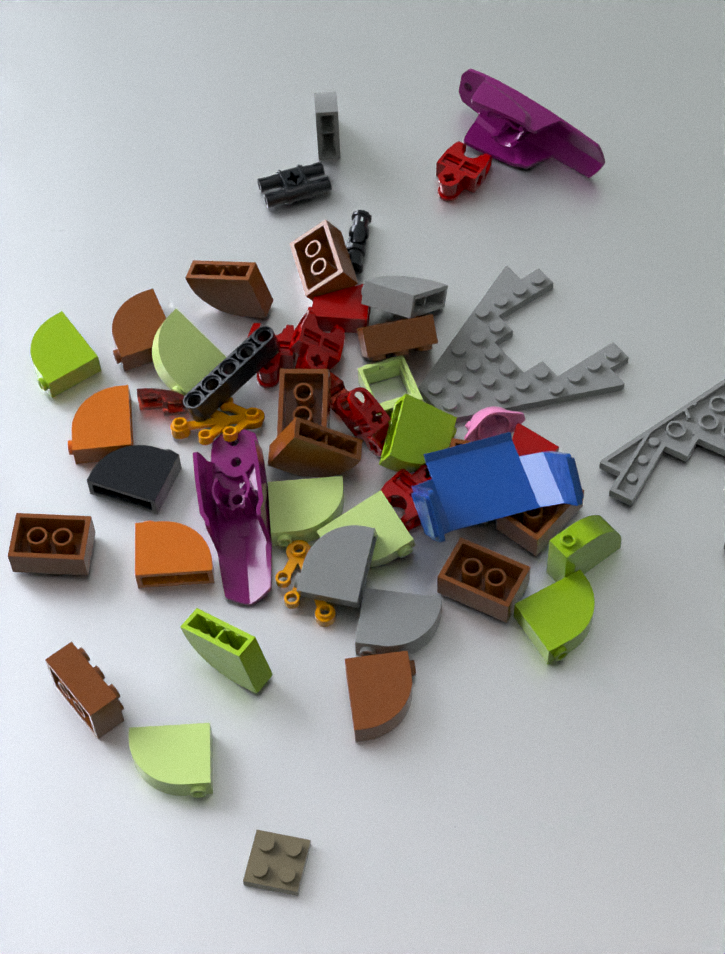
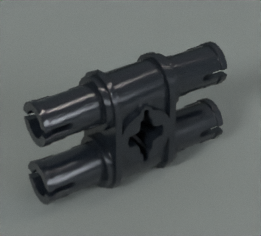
M321 161L306 166L298 164L294 168L283 171L278 170L274 175L257 179L261 193L276 188L282 189L264 194L267 208L284 203L292 205L293 202L307 198L310 200L313 198V195L332 190L328 176L309 182L308 180L325 175Z

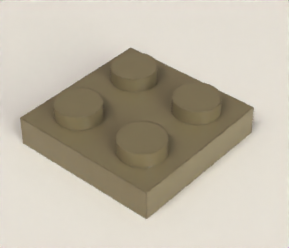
M256 830L243 884L245 886L298 896L311 847V840Z

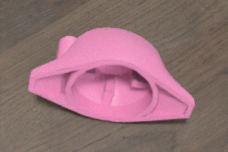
M498 406L481 409L473 415L471 421L466 423L465 427L468 432L464 439L467 441H477L507 432L512 433L518 423L522 424L525 421V416L522 412L510 411Z

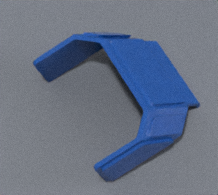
M510 432L423 454L431 480L412 486L413 493H411L425 534L430 536V539L440 543L446 541L444 534L454 530L540 507L564 503L579 506L582 505V499L584 498L576 462L570 453L544 451L519 456Z

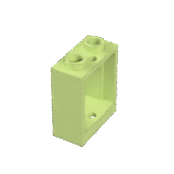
M403 355L390 357L384 361L366 364L358 368V383L360 387L367 389L372 395L369 384L400 375L408 395L423 401ZM401 397L379 403L390 418L394 404Z

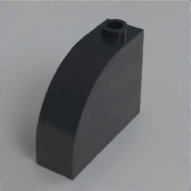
M133 445L117 449L102 458L87 478L90 494L158 515L182 468L179 454L170 449L164 450L147 445Z

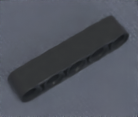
M262 326L256 329L185 395L183 404L194 421L202 422L208 419L278 354L280 344L271 327Z

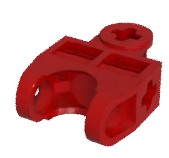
M460 141L449 147L436 162V176L440 184L438 188L439 198L444 201H454L464 189L475 193L485 181L490 171L492 155L485 153L476 158L466 157L464 155L466 144Z
M308 310L296 326L289 346L290 351L299 355L295 369L331 370L341 358L345 338L344 328L335 325L330 333H325L317 324L316 314Z
M253 323V325H252V327H251V329H250V332H249V334H248V337H249L256 329H258L259 327H262V324H261V323ZM286 325V328H283V331L276 335L280 344V351L257 372V382L261 387L273 388L279 384L280 369H294L296 353L289 350L294 325Z
M357 387L349 393L338 395L335 399L334 407L344 424L355 438L363 439L367 448L375 456L381 457L389 427L388 422L391 420L389 415L374 396L363 387ZM356 392L363 394L364 403L354 396ZM343 397L348 400L350 405L349 411L341 407L340 402Z
M426 464L422 465L412 475L405 469H401L381 489L392 507H400L405 510V514L400 520L408 532L421 525L411 493H413L412 486L431 480Z

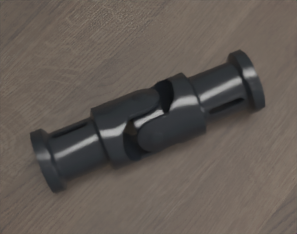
M358 210L352 213L353 224L349 229V238L346 245L355 275L363 272L362 259H364L367 250L368 224L372 220V216L365 210Z

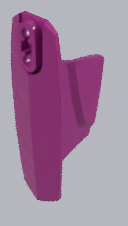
M470 68L461 75L458 91L461 100L479 114L464 137L463 143L483 154H490L493 158L513 167H522L524 169L554 158L590 178L604 166L605 158L600 145L547 108L499 80Z
M244 429L240 431L237 440L233 442L225 441L223 434L212 442L210 461H207L199 452H193V465L199 512L205 521L206 529L218 554L225 598L237 604L252 606L272 590V538L268 484L263 451L256 434ZM236 460H239L240 465L235 467L237 465Z

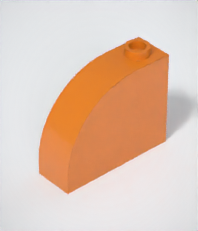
M128 385L103 389L86 399L78 408L72 422V440H68L69 455H74L76 464L99 462L106 455L117 449L134 445L132 401Z
M149 520L135 523V577L138 588L215 583L212 556L204 538L194 529L177 522H154Z

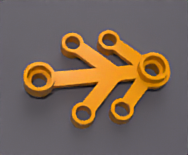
M230 397L220 409L222 411H230L236 415L229 416L216 410L210 416L211 418L202 422L187 421L183 417H178L172 421L170 428L175 439H185L191 434V430L212 427L210 430L204 429L198 433L200 444H211L214 438L222 432L225 441L233 442L237 440L241 430L261 427L265 420V414L261 409L255 407L245 409L236 405L233 402V398Z
M296 540L287 546L286 555L289 560L284 569L275 576L278 587L287 588L291 584V576L298 565L302 570L305 557L311 548L307 542ZM296 550H303L300 553L295 552ZM282 577L288 578L286 581L279 580ZM295 587L284 596L285 606L289 609H295L300 604L301 596ZM295 598L296 601L289 602L288 599ZM313 599L317 607L315 610L317 624L322 627L334 624L336 620L334 607L325 601ZM323 611H329L326 615L321 614Z

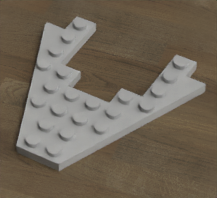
M506 266L418 389L427 404L457 417L456 423L471 421L475 413L487 407L498 406L510 411H521L621 391L624 389L625 383L614 371L627 364L629 357L612 342L559 376L543 361L523 372L498 346L513 336V330L502 319L553 289V282L540 269L520 279Z
M725 379L601 460L600 469L618 476L609 491L610 497L632 506L664 452L687 462L698 444L725 456Z

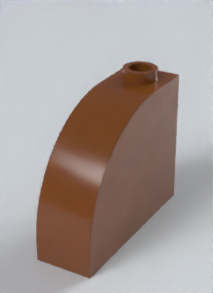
M193 260L185 277L190 288L200 299L228 314L266 318L273 303L271 293L256 262Z
M153 288L128 299L114 316L112 335L116 350H113V355L116 363L122 364L124 372L153 362V340L159 327L166 320Z
M295 417L270 444L267 466L303 477L322 478L340 475L353 469L361 461L362 440Z
M408 651L346 658L345 671L355 741L373 740L388 734L403 721L409 711L412 701V676H416L414 660H409Z

